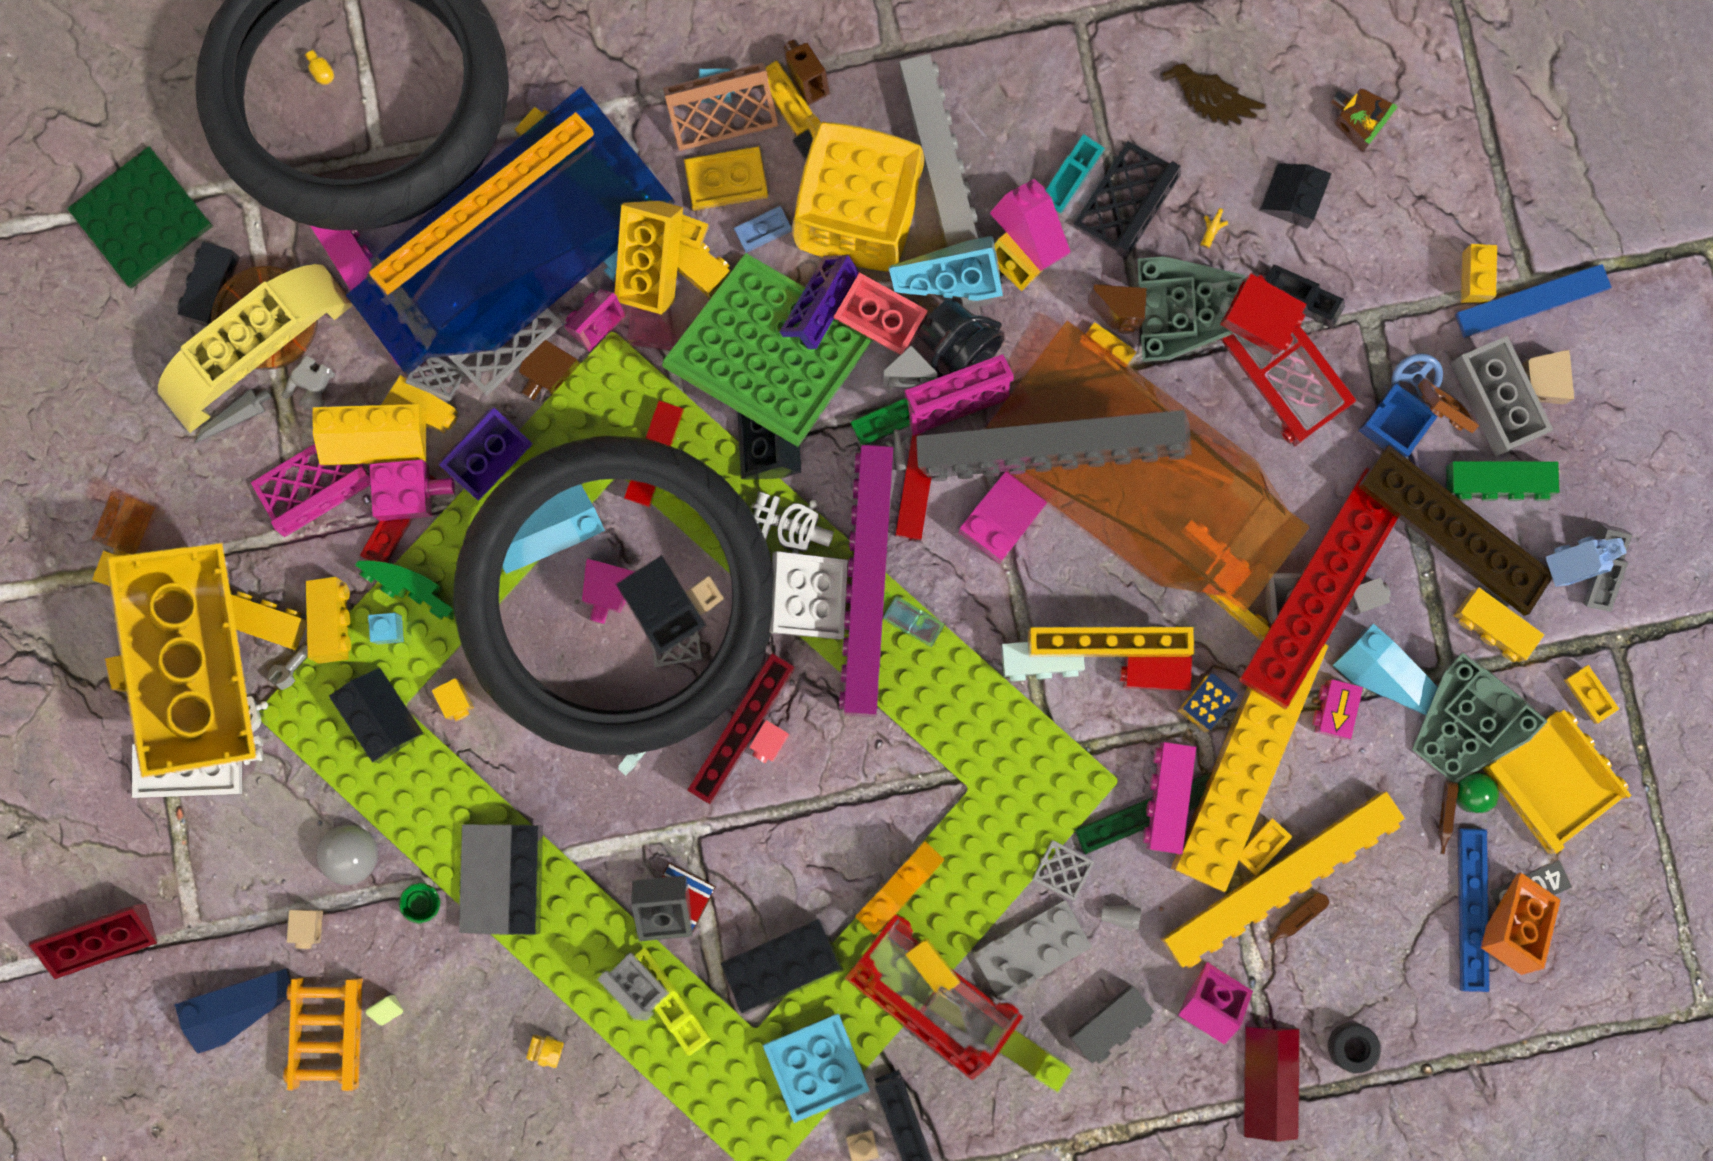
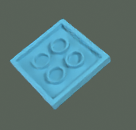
M839 1013L763 1045L794 1123L870 1091Z

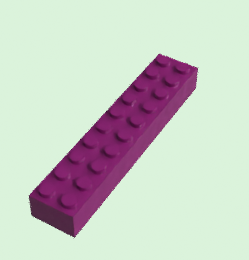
M861 445V453H855V473H859V479H854L853 499H858V504L852 505L851 525H856V532L850 531L849 547L850 551H854V558H849L848 577H853L852 585L847 584L846 603L851 604V611H845L844 630H849V638H843V656H848L847 665L842 664L841 682L846 683L845 692L840 691L839 709H844L845 716L876 717L893 447Z

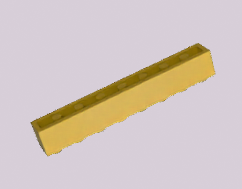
M114 549L113 553L103 550L92 580L110 586L108 558L130 554ZM237 591L236 595L231 594L236 630L296 651L298 650L307 626V620L300 618L302 613L286 608L285 613L276 610L277 604L261 600L260 604L252 602L253 596Z

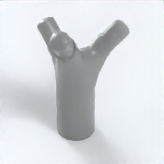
M894 430V444L889 440L885 442V445L888 447H893L896 471L906 470L905 446L910 439L906 435L901 441L899 430Z

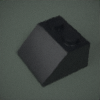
M1278 163L1259 211L1308 229L1316 217L1332 173L1308 164Z

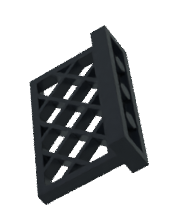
M1127 141L1074 222V228L1118 251L1119 256L1127 259L1180 178L1181 165L1174 161L1169 163ZM1130 150L1139 155L1141 162L1126 166L1124 158ZM1156 164L1163 168L1159 175L1148 178L1146 166ZM1142 168L1145 179L1130 182L1128 171ZM1125 172L1127 183L1112 186L1111 178L1113 175ZM1147 184L1148 193L1146 196L1134 198L1132 187ZM1129 188L1131 200L1117 203L1114 192ZM1111 193L1113 204L1099 207L1097 202L1099 196ZM1133 205L1135 212L1133 216L1121 220L1118 208ZM1115 209L1118 221L1103 224L1100 213ZM1098 215L1100 225L1088 227L1082 224L1086 216ZM1119 226L1121 234L1115 242L1106 237L1104 229Z

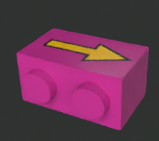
M1333 679L1322 684L1318 699L1322 700L1320 709L1315 711L1312 725L1316 726L1314 732L1342 740L1351 739L1363 687Z

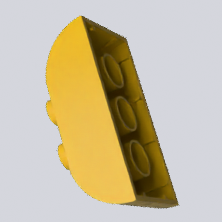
M218 543L108 558L114 617L141 777L256 759L223 544Z

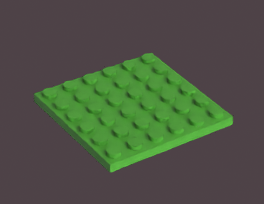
M745 253L663 360L662 367L799 447L873 340L836 319H833L817 349H808L800 337H783L780 330L805 287ZM801 321L795 324L793 328L798 327Z

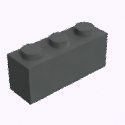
M1130 984L1071 1033L1069 1037L1091 1064L1096 1061L1099 1064L1110 1056L1109 1050L1116 1044L1121 1046L1132 1037L1130 1032L1136 1027L1142 1029L1152 1020L1151 1015L1155 1011L1138 990Z

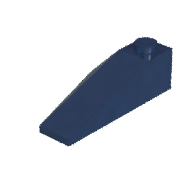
M288 968L174 1004L181 1030L196 1053L199 1054L226 1045L234 1037L286 1001L287 988L291 984Z

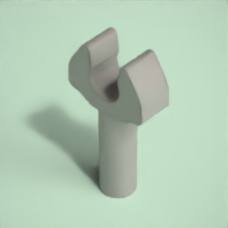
M303 645L285 665L275 664L270 669L267 679L281 690L291 686L295 682L293 671L308 656L307 646Z

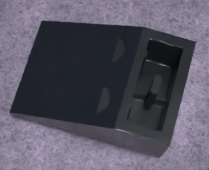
M662 555L616 583L617 588L659 655L706 626V623Z

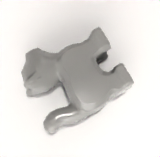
M305 355L300 364L292 370L286 384V389L282 392L281 396L284 399L290 398L294 393L295 387L298 386L307 390L299 402V405L303 406L304 410H313V407H323L322 393L326 389L328 381L334 378L336 374L322 364L318 371L314 372L313 369L318 364L315 363L314 359Z

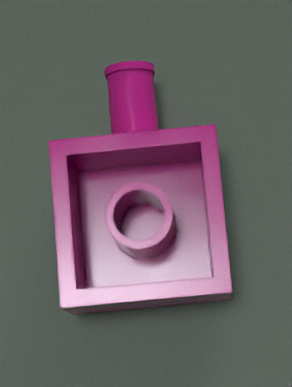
M424 460L370 464L373 517L379 521L432 517L431 496L455 494L453 477L430 480L429 465Z

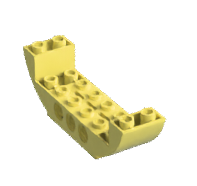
M320 264L302 266L283 273L268 282L264 281L180 347L181 350L173 357L160 377L158 394L188 432L191 433L211 417L204 409L325 313L335 320L355 304L328 270Z

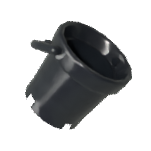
M954 298L952 301L947 299L928 316L932 319L929 328L923 323L918 333L919 338L935 353L932 357L931 367L937 372V378L945 376L938 369L939 359L949 368L950 374L993 358L1005 339V333L1000 329L1002 327L1001 322L989 317L974 315Z

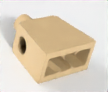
M1570 350L1530 358L1522 363L1540 402L1567 404L1574 399Z

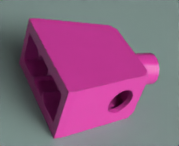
M587 559L582 601L593 606L590 621L605 624L608 610L618 613L622 611L626 601L617 588L616 583L635 571Z

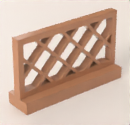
M763 63L663 88L679 151L778 126L767 72ZM763 84L765 92L759 101L748 95L753 86ZM734 91L741 95L735 107L723 101L729 92ZM710 98L716 102L710 113L698 107L702 99ZM745 98L756 104L750 116L738 110ZM766 99H767L768 106L764 104V101H765ZM685 104L691 110L686 118L682 119L675 115L674 106ZM720 104L731 110L725 122L714 116ZM762 107L770 112L771 120L761 123L754 119V117ZM695 111L707 117L701 128L689 123ZM735 114L747 119L742 128L736 129L729 125ZM710 120L722 126L718 134L710 135L704 131ZM677 121L682 123L680 128H678ZM686 126L697 132L693 140L682 142L680 135Z

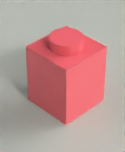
M766 720L749 747L754 750L752 756L764 763L768 759L774 762L789 734Z

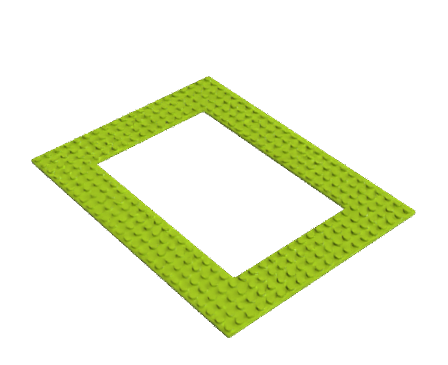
M610 332L519 429L533 443L530 448L479 501L464 489L394 565L412 570L441 586L443 589L437 597L453 608L454 578L459 552L470 523L490 493L520 465L561 444L597 436L646 438L659 400L684 409L672 447L687 452L720 474L746 502L753 515L755 510L751 506L752 503H756L757 492H763L771 496L765 506L769 509L774 496L780 498L775 513L778 516H782L785 510L793 504H802L807 508L809 504L781 479H741L739 442L616 332ZM614 479L587 482L581 484L591 503H593ZM657 487L651 504L730 574L724 551L707 522L685 501ZM794 511L793 513H791L788 516V520H794L795 516L800 511ZM761 512L759 518L766 520L768 514ZM818 513L819 518L816 526L834 532L831 543L827 547L810 541L807 551H798V554L848 561L849 558H854V551H850L849 547L850 540ZM808 515L803 516L799 523L801 522L802 524ZM759 524V527L762 531L764 525ZM772 524L766 538L771 562L773 552H793L792 549L784 548L780 544L778 526H773ZM783 529L782 535L784 540L790 542L788 529ZM795 532L794 542L799 544V534ZM540 560L507 574L502 567L499 585V604ZM847 564V584L852 585L853 577H848ZM885 572L877 706L967 787L965 795L924 840L945 860L915 891L896 915L907 919L911 923L912 937L919 943L927 937L950 968L954 970L1032 881L1040 859L1044 856L1051 840L1064 845L1075 832V829L1079 828L1115 787L1117 778ZM377 582L349 612L351 619L350 625H348V636L351 640V650L348 651L349 660L318 664L307 657L293 672L295 682L283 690L278 688L266 701L268 708L259 710L261 722L460 905L462 825L532 824L413 714L412 716L424 734L378 764L372 763L337 710L329 695L350 681L378 668L383 670L407 707L410 700L461 646L455 616L452 620L446 617L441 620L429 612L430 605L424 601L420 605L408 597L410 591L407 592L404 598L397 595L391 598L380 590L382 584ZM896 601L921 614L915 619V626L921 630L926 618L939 624V628L929 643L887 619V615ZM850 603L845 604V611H851ZM387 613L401 615L404 642L379 645L370 642L368 615ZM844 630V638H849V630ZM800 636L841 673L842 664L847 665L848 656H843V639ZM544 835L540 934H491L735 1161H786L832 1109L830 1107L794 1123L763 1047L764 1044L839 1013L862 1072H864L904 1027L845 979L846 975L884 926L874 935L855 917L833 942L844 971L784 997L761 1025L755 1028L659 940L639 941L634 917ZM1054 848L1051 849L1048 859H1051L1056 854ZM885 936L870 955V958L875 961L877 970L882 974L879 980L919 1010L933 993V989L905 955L906 952ZM646 948L687 1003L711 1040L691 1056H688L655 1009L652 1010L654 1014L647 1021L634 1019L598 979L605 972H612L630 953L636 955Z

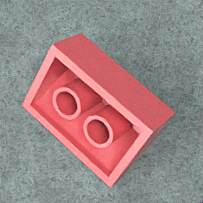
M859 273L834 315V319L901 355L915 340L921 326L927 319L928 310Z

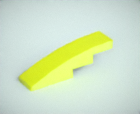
M644 948L634 956L669 992L654 1009L668 1030L673 1033L685 1053L691 1056L708 1043L711 1038L649 951Z

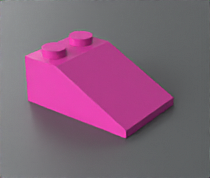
M1035 178L1006 193L990 212L993 218L1040 271L1066 257L1071 252L1052 198Z
M599 289L596 293L592 292L586 297L584 305L579 311L574 310L569 314L564 327L588 352H591L625 317V313L613 292Z
M1006 471L960 527L958 533L998 564H1001L1048 502Z

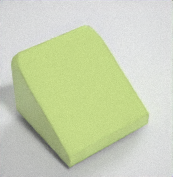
M389 995L365 1011L379 1025H384L402 1014L403 1008L395 995Z

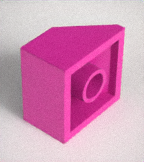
M1207 962L1187 993L1178 1016L1225 1045L1241 1027L1253 991Z

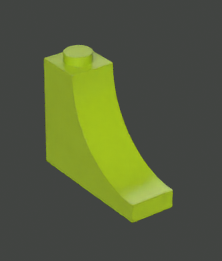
M994 1023L983 1042L991 1047L1002 1033V1029ZM1014 1030L1000 1050L1001 1054L1057 1093L1072 1071V1068L1066 1061L1017 1030Z

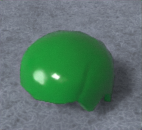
M1474 773L1457 782L1458 794L1456 803L1465 812L1485 813L1497 805L1499 789L1495 780L1490 776Z
M425 883L409 885L401 893L399 900L401 914L407 921L415 924L431 921L437 916L441 905V898L434 887Z

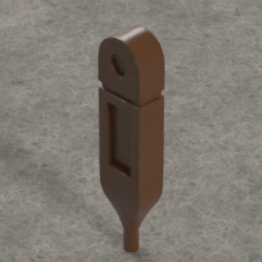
M1446 781L1443 788L1438 828L1441 843L1440 854H1445L1447 843L1453 832L1458 794V783L1453 781Z
M1323 893L1312 895L1308 901L1301 904L1279 923L1275 935L1268 940L1269 943L1272 944L1277 939L1293 936L1328 907L1329 898Z

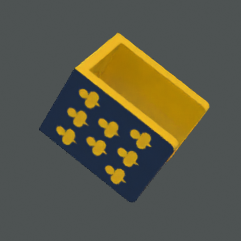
M1210 674L1202 679L1177 711L1200 730L1207 732L1213 728L1238 697V694L1216 675Z

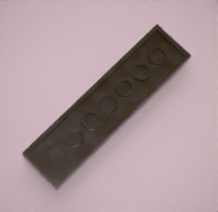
M1390 445L1383 449L1358 486L1523 616L1531 613L1552 580L1550 569Z

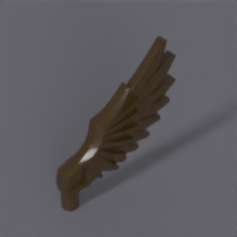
M1186 63L1177 64L1171 69L1160 72L1163 82L1175 78L1180 91H1184L1183 96L1187 106L1191 108L1193 105L1195 114L1200 112L1202 119H1207L1208 114L1214 124L1219 119L1224 126H1228L1229 121L1240 126L1242 120L1238 116L1256 119L1257 114L1251 110H1262L1267 106L1265 103L1239 94L1238 87L1226 83L1218 74L1202 75L1192 70Z

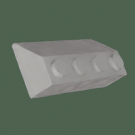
M1508 336L1463 354L1450 363L1495 457L1553 431Z

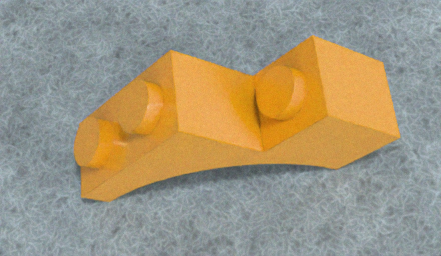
M924 841L855 917L875 935L903 907L915 891L934 873L945 859Z

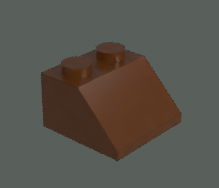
M1094 284L1088 297V303L1112 330H1119L1120 334H1134V331L1139 330L1145 319L1147 288Z

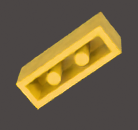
M337 577L306 581L308 658L318 664L349 660L348 651L351 650V640L348 636V625H350L351 619L347 610V600L350 597V592L347 584Z
M1479 587L1470 591L1454 614L1459 619L1458 623L1469 631H1472V629L1481 635L1480 639L1484 643L1492 647L1495 645L1503 651L1502 655L1512 662L1527 660L1545 635Z

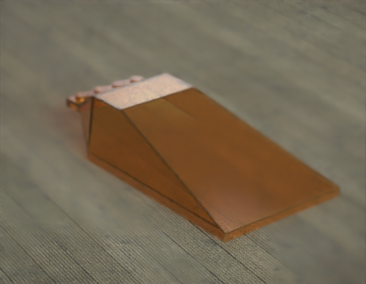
M1067 320L985 429L1184 410L1190 423L1192 454L1185 455V458L1179 460H1171L1168 456L1158 457V461L1143 462L1142 459L1131 460L1130 464L1124 465L1115 464L1114 461L1104 462L1105 465L1101 467H1089L1088 464H1081L1076 469H1062V466L1051 467L1052 470L1047 472L1027 469L1023 474L1011 475L1160 587L1223 596L1240 610L1246 612L1310 526L1288 511L1255 458Z

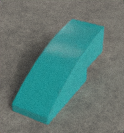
M1085 134L1082 135L1045 190L1052 198L1056 211L1060 214L1065 210L1106 150V148Z

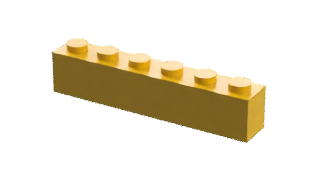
M1031 627L1028 630L1029 657H1189L1194 654L1193 627Z

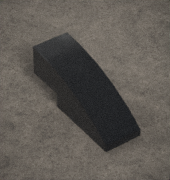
M1273 264L1265 278L1269 284L1307 304L1303 310L1306 316L1332 329L1345 308L1344 298L1320 288V284Z

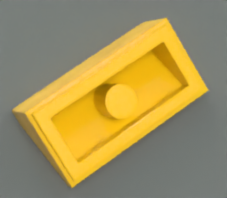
M927 937L905 954L937 996L939 994L944 995L960 983V979Z

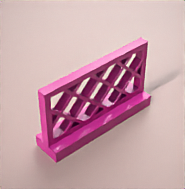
M1004 355L993 357L905 390V397L909 404L912 434H919L1009 400L1010 382L1013 381L1014 375Z
M313 444L252 481L251 484L270 516L274 529L283 537H287L371 485L370 474L366 471L363 464H356L357 468L348 474L341 472L343 465H337L335 471L324 469L325 465L320 464L318 467L308 466L309 456L314 453L317 454L316 446ZM291 467L299 468L295 481L284 479L286 471ZM305 470L316 472L313 485L301 483ZM322 473L334 475L332 483L327 487L318 486ZM268 481L277 482L273 495L265 494L260 486ZM283 483L294 485L290 498L279 496ZM300 487L311 489L309 498L304 501L296 500ZM277 501L287 502L286 512L277 517L274 512Z

